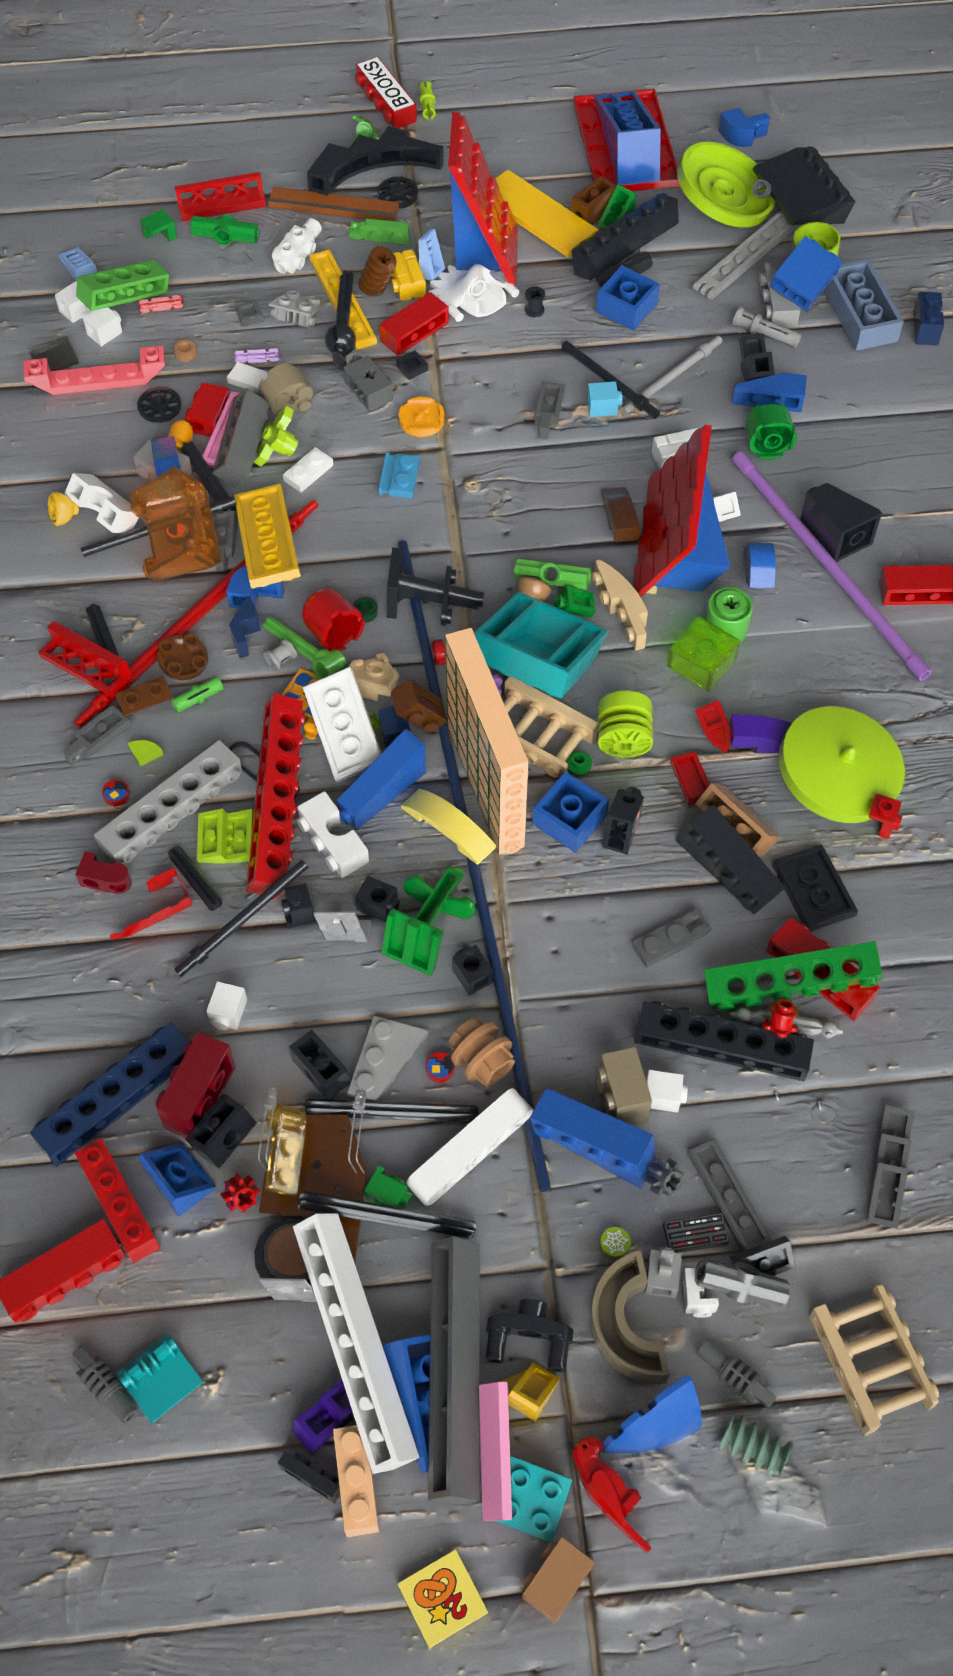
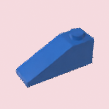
M780 373L735 384L732 404L752 407L757 405L783 404L787 407L788 411L802 412L807 375Z
M175 437L151 440L161 498L186 494Z

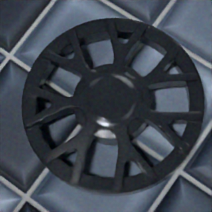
M401 176L385 179L379 185L378 197L379 200L395 202L402 200V203H399V209L406 208L417 200L418 188L408 178Z
M155 387L145 391L139 397L137 407L139 414L145 420L163 423L170 421L178 415L181 410V399L178 393L170 388ZM155 393H158V394H159L158 396L152 397V394H155ZM167 394L172 395L169 399L165 397ZM143 401H147V402H150V405H146V404H142V403H143ZM177 403V406H169V404ZM148 410H151V411H152V412H150V413H148V414L145 413V411H148ZM156 414H161V417H154V416H155Z

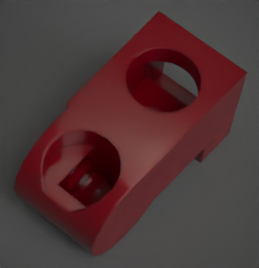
M84 852L76 872V877L81 887L116 894L124 893L130 889L132 880L124 864L120 862L111 864L99 862L94 853Z

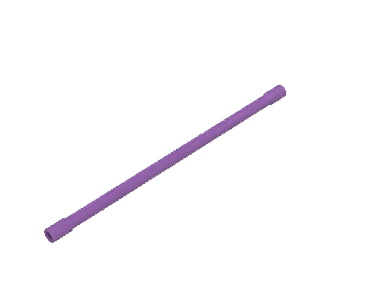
M743 451L737 452L733 456L732 462L743 475L749 478L901 656L918 680L926 679L932 673L931 669L919 655L913 652L760 474Z

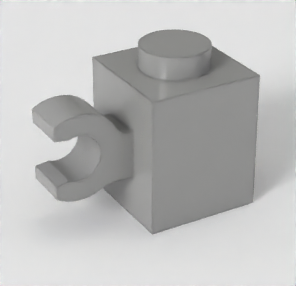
M658 1247L656 1250L651 1249L648 1258V1282L645 1294L676 1298L679 1289L681 1253H674L673 1249L667 1247Z

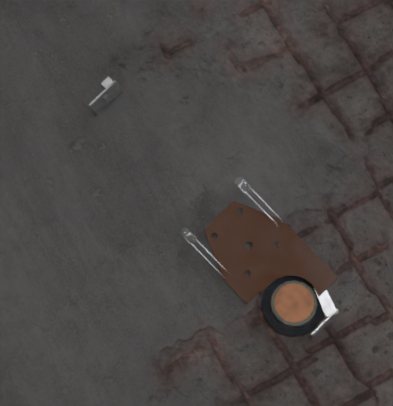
M355 911L313 913L327 941L355 940V942H369L371 920H358ZM270 1088L267 1091L264 1104L265 1114L258 1152V1161L265 1170L259 1213L280 1214L282 1217L291 1218H283L271 1224L261 1234L254 1250L255 1268L260 1277V1283L264 1288H267V1291L274 1300L317 1302L293 1226L315 1214L326 1213L299 1209L298 1198L301 1191H308L363 1201L367 1170L359 1149L363 1110H365L366 1090L358 1088L355 1092L352 1126L348 1115H299L269 1163L267 1152L278 1095L275 1088ZM272 1110L265 1156L268 1166L265 1168L260 1161V1149L266 1111ZM356 1110H362L357 1143L353 1132ZM299 1127H304L302 1132L297 1131ZM346 1127L345 1132H340V1129ZM320 1161L321 1167L316 1170L313 1169V1163ZM287 1185H292V1189L286 1190ZM337 1185H341V1189L339 1191L335 1190V1187ZM339 1216L354 1263H356L361 1220Z

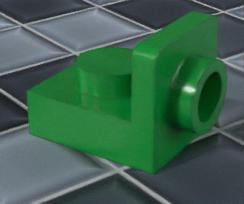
M566 586L561 594L557 595L554 607L568 613L591 618L595 614L593 592Z

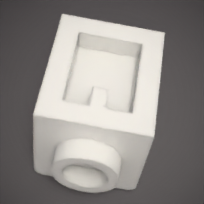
M685 1268L682 1276L685 1313H693V1316L697 1318L711 1316L712 1313L717 1311L719 1306L718 1299H700V1297H704V1287L697 1286L694 1281L696 1268Z

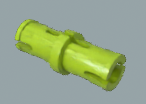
M423 81L419 85V101L423 110L422 114L425 119H429L428 113H430L431 119H433L436 115L434 106L436 103L435 95L432 91V84L426 81L427 87H425Z

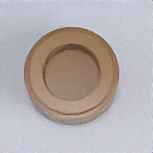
M180 340L173 347L175 358L181 362H189L197 356L196 344L191 340Z

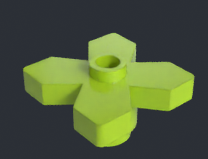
M285 405L277 414L274 422L269 421L263 427L261 436L263 441L257 449L258 455L254 461L260 467L268 461L273 450L283 456H291L296 450L298 440L294 434L285 430L292 420L294 412L290 407Z

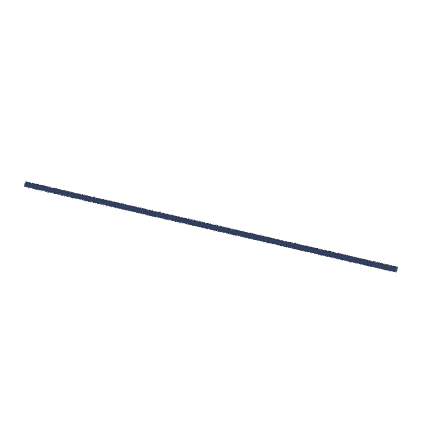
M404 540L398 542V548H402L404 574L415 577L408 544ZM410 599L429 690L442 700L420 600ZM446 722L438 728L454 804L457 809L468 817L450 732ZM466 857L488 959L494 971L493 981L505 1036L512 1042L510 1052L515 1060L512 1068L517 1091L533 1108L479 864L477 865ZM529 1117L525 1122L539 1191L546 1192L551 1190L545 1158L540 1136L534 1132Z

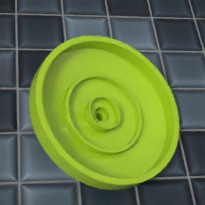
M716 142L696 143L685 151L678 163V181L687 198L703 213L723 224L741 228L757 226L765 221L775 204V200L771 195L766 198H758L753 194V185L759 179L752 169L758 164L735 148ZM766 188L759 190V193L766 191Z
M825 706L809 710L791 724L780 744L779 767L788 789L806 808L826 819L842 823H861L872 820L868 815L875 795L880 794L896 799L902 790L905 779V765L898 745L883 726L856 710L839 706Z

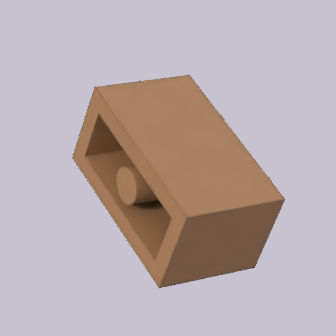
M561 1537L557 1544L553 1541L550 1542L541 1556L545 1562L540 1570L536 1572L532 1569L521 1585L525 1589L522 1599L554 1624L595 1563L563 1537Z

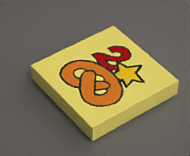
M456 1550L398 1583V1587L429 1648L488 1614Z

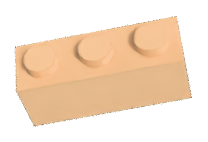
M356 1425L333 1429L345 1534L347 1537L379 1532L373 1475L358 1427Z

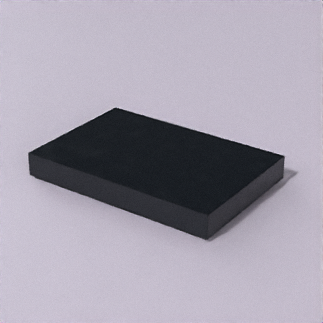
M822 844L773 860L772 867L780 882L786 887L784 890L799 919L810 932L857 916L858 910Z

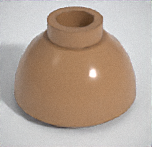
M530 577L518 579V592H522L542 602L550 595L551 588L548 584Z

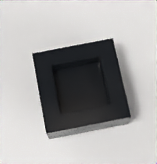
M416 350L396 359V366L408 380L428 371V363Z

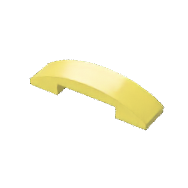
M418 789L401 804V808L419 822L425 820L456 843L458 851L477 865L496 848V844L469 817L443 798L429 791Z

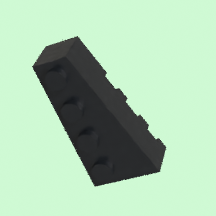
M714 805L693 820L676 840L679 845L735 896L745 909L754 915L786 888Z

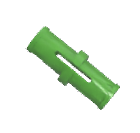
M214 676L198 686L195 684L190 686V690L170 700L176 712L180 713L197 703L199 705L203 704L205 699L223 691L224 688L220 679ZM204 689H207L206 692L192 698L191 700H188L189 697L199 693Z

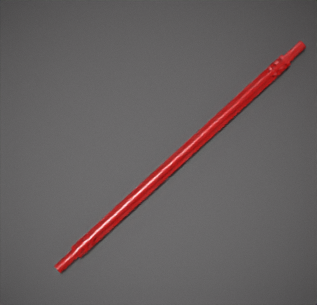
M315 500L309 501L298 513L294 512L289 517L292 534L304 524V520L318 507ZM245 559L128 666L132 678L117 693L126 690L157 661V652L162 640L174 635H185L227 596L226 591L230 579L238 569L246 566ZM115 678L108 686L110 687L117 680V678ZM100 692L89 702L90 706L73 721L75 726L81 729L97 713L101 714L116 700L115 694L110 697Z

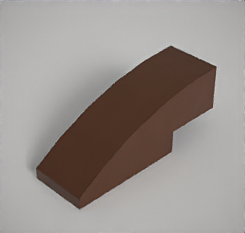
M621 487L601 490L609 530H612L614 542L638 540L640 525L627 489Z

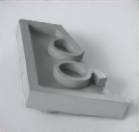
M374 1016L347 1092L348 1097L356 1099V1097L362 1096L365 1097V1101H379L396 1079V1075L404 1064L408 1063L412 1058L416 1048L429 1035L428 1030Z

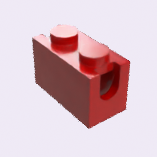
M201 383L199 390L194 393L191 408H188L185 414V421L190 423L194 434L212 436L229 398V388Z

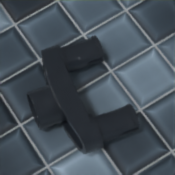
M522 1299L519 1301L518 1314H500L487 1318L486 1332L489 1334L485 1360L498 1364L504 1362L507 1336L510 1334L546 1339L551 1342L548 1370L564 1373L567 1367L569 1345L573 1343L574 1330L563 1323L546 1318L547 1304L545 1302Z

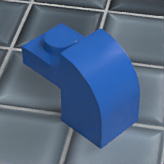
M740 108L721 113L719 132L732 145L750 147L753 145V139L767 135L770 117L767 113L747 118Z
M748 543V547H744L743 557L747 562L746 583L750 588L775 587L776 559L774 544Z
M244 566L233 574L226 593L229 607L240 608L245 598L251 597L254 606L258 595L283 599L285 589L283 581L251 589L247 566Z

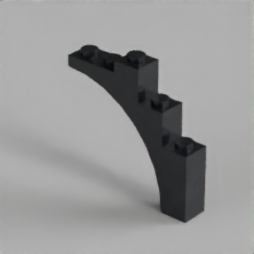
M391 126L387 127L379 140L359 134L349 148L329 143L307 171L308 190L328 196L339 184L348 178L380 167L412 165L440 170L444 162V147L408 137V131Z

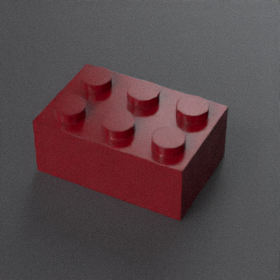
M197 1032L193 1040H189L186 1044L183 1060L180 1065H176L170 1075L171 1082L166 1091L160 1092L156 1100V1110L165 1130L184 1138L190 1134L221 1097L236 1068L229 1044Z

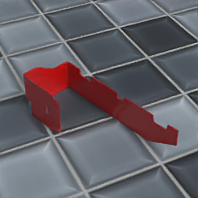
M175 868L165 871L146 882L149 893L172 884V878L177 876L187 897L172 907L168 906L150 915L147 919H141L125 927V930L119 933L111 934V940L131 936L192 906L190 896Z

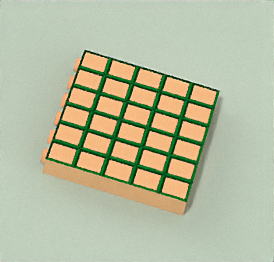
M468 628L445 635L447 724L499 855L506 852L514 853L525 845L528 760L473 630Z

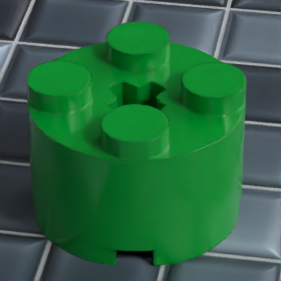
M757 405L750 410V414L744 424V429L752 453L754 452L758 458L763 460H774L782 457L783 452L789 449L791 451L794 448L797 434L790 412L785 405Z

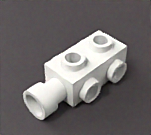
M309 218L302 227L294 225L290 232L285 234L282 242L274 248L272 259L274 267L278 272L293 274L296 269L301 270L307 255L315 253L316 243L314 238L322 231L318 221Z

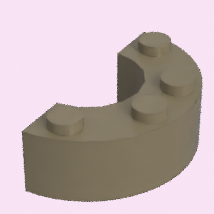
M637 1251L625 1255L614 1262L599 1280L591 1306V1333L601 1356L618 1373L640 1383L664 1384L667 1383L670 1372L663 1343L648 1342L639 1338L629 1329L624 1317L625 1304L634 1295L644 1292L648 1282L642 1253Z

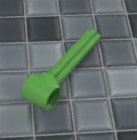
M271 616L267 617L263 623V627L281 640L287 639L296 651L312 661L313 672L320 680L346 668L345 657L340 651L336 649L331 651L327 649L319 650Z

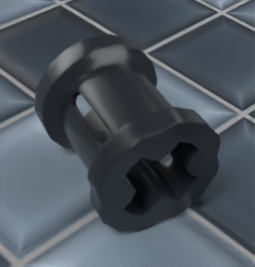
M537 286L528 288L525 292L527 300L525 305L526 315L533 318L540 317L545 311L543 306L545 291Z

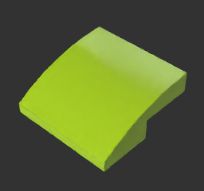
M222 808L198 813L197 861L216 864L249 861L254 810L248 809L227 813Z

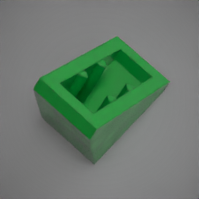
M617 184L598 226L606 229L612 223L625 217L627 213L634 211L637 194Z

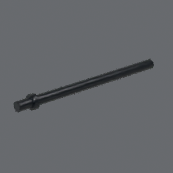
M234 496L223 500L218 498L215 499L214 503L81 547L83 556L86 557L218 511L219 514L223 513L224 509L236 506L237 504Z

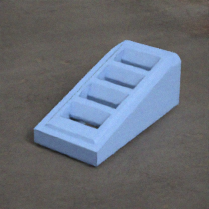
M431 228L418 240L419 265L426 280H434L445 269L436 231Z
M79 247L58 255L76 282L78 276L97 272L96 265Z

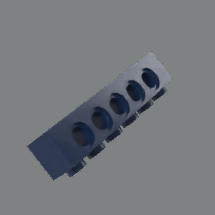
M172 1022L166 1027L163 1026L153 1033L152 1038L143 1045L135 1046L126 1058L121 1062L112 1064L99 1079L87 1083L81 1093L73 1099L64 1101L54 1114L38 1121L34 1129L29 1132L35 1143L54 1166L58 1167L72 1156L74 1152L81 1149L170 1078L173 1068L176 1065H180L183 1060V1053L188 1040ZM159 1052L166 1053L164 1057L160 1059L153 1058ZM136 1070L143 1071L137 1077H130L131 1073ZM119 1088L115 1095H107L109 1090ZM96 1107L92 1113L83 1114L86 1108ZM72 1125L68 1132L59 1133L63 1126Z

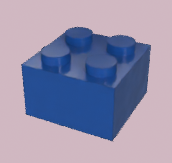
M621 265L597 292L596 312L634 331L658 304L660 283Z
M565 772L533 808L532 825L576 853L607 817L609 799Z

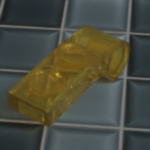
M275 1104L271 1127L273 1136L265 1190L289 1196L297 1194L306 1127V1113L302 1110ZM273 1107L271 1108L267 1119V1126L269 1129Z

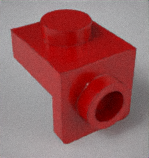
M876 794L868 817L883 822L878 836L889 839L892 830L898 831L903 816L898 815L902 801Z

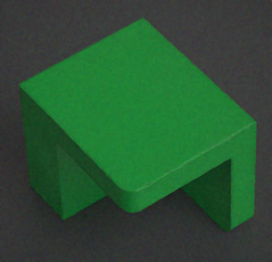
M163 209L140 220L143 236L146 239L160 232L169 241L177 238L174 220Z

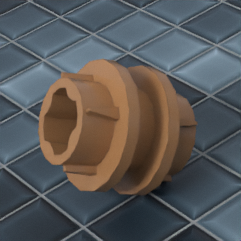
M479 1017L470 1019L462 1024L450 1037L449 1044L454 1052L451 1062L457 1067L467 1065L464 1071L465 1078L471 1082L478 1080L486 1087L501 1080L512 1069L515 1060L510 1052L512 1047L511 1040L507 1037L496 1039L499 1027L493 1022L485 1024Z

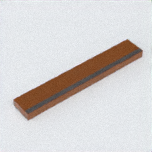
M273 187L268 201L270 208L365 220L367 218L396 221L399 211V202L329 194L327 196L312 191Z

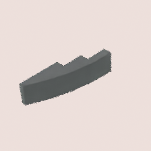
M888 1105L883 1107L867 1214V1222L898 1229L908 1173L907 1163L911 1146L910 1136L915 1111Z

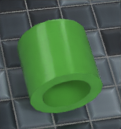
M723 587L710 595L703 625L704 633L708 640L722 647H733L746 639L753 613V601L750 596L743 590L735 587Z

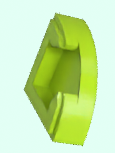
M136 740L127 743L140 767L164 755L162 749L151 741Z

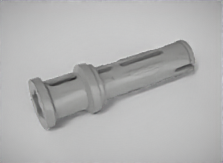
M741 306L738 308L732 323L734 327L740 326L750 330L751 334L758 332L791 345L794 348L798 346L802 336L801 333L764 320L763 316L759 313L755 315L745 311L744 307Z

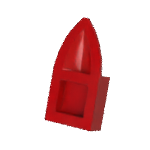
M717 700L695 710L708 740L719 750L728 752L731 742V730L721 702Z

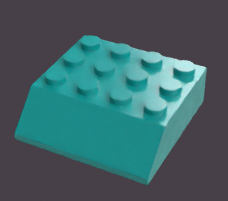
M518 592L475 632V637L487 666L501 671L506 676H512L521 680L528 686L539 688L551 696L562 698L592 666L608 634V630L522 592Z

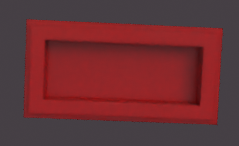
M696 751L672 757L670 760L688 805L695 804L710 786Z

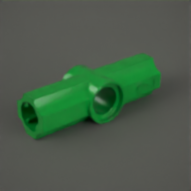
M221 215L218 219L193 216L191 219V235L214 238L217 243L222 245H228L231 241L257 243L259 239L258 224L238 222L230 215Z

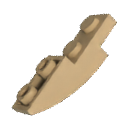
M596 560L595 571L592 572V580L594 585L600 589L599 595L602 605L607 606L609 614L617 613L620 623L623 622L625 625L626 639L628 642H632L635 651L645 649L647 633L644 627H646L648 610L633 586L618 571L602 560Z

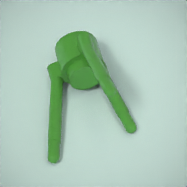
M352 116L354 120L359 122L356 127L357 136L359 134L367 137L373 135L375 139L379 140L378 131L374 129L371 121L364 120L363 116Z

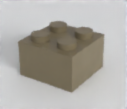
M636 1047L601 1054L600 1065L596 1066L598 1077H595V1085L598 1094H603L605 1099L603 1112L632 1126L646 1123L650 1113L652 1098Z

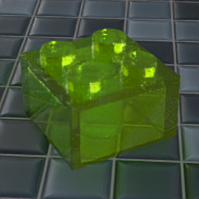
M697 616L669 649L667 667L710 692L737 659L741 640Z

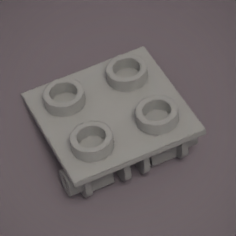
M288 290L269 303V306H272L271 316H274L275 319L287 321L288 323H291L293 320L295 325L298 324L310 328V326L314 327L316 323V318L313 315L327 305L328 302L320 300L318 296H303L298 291Z

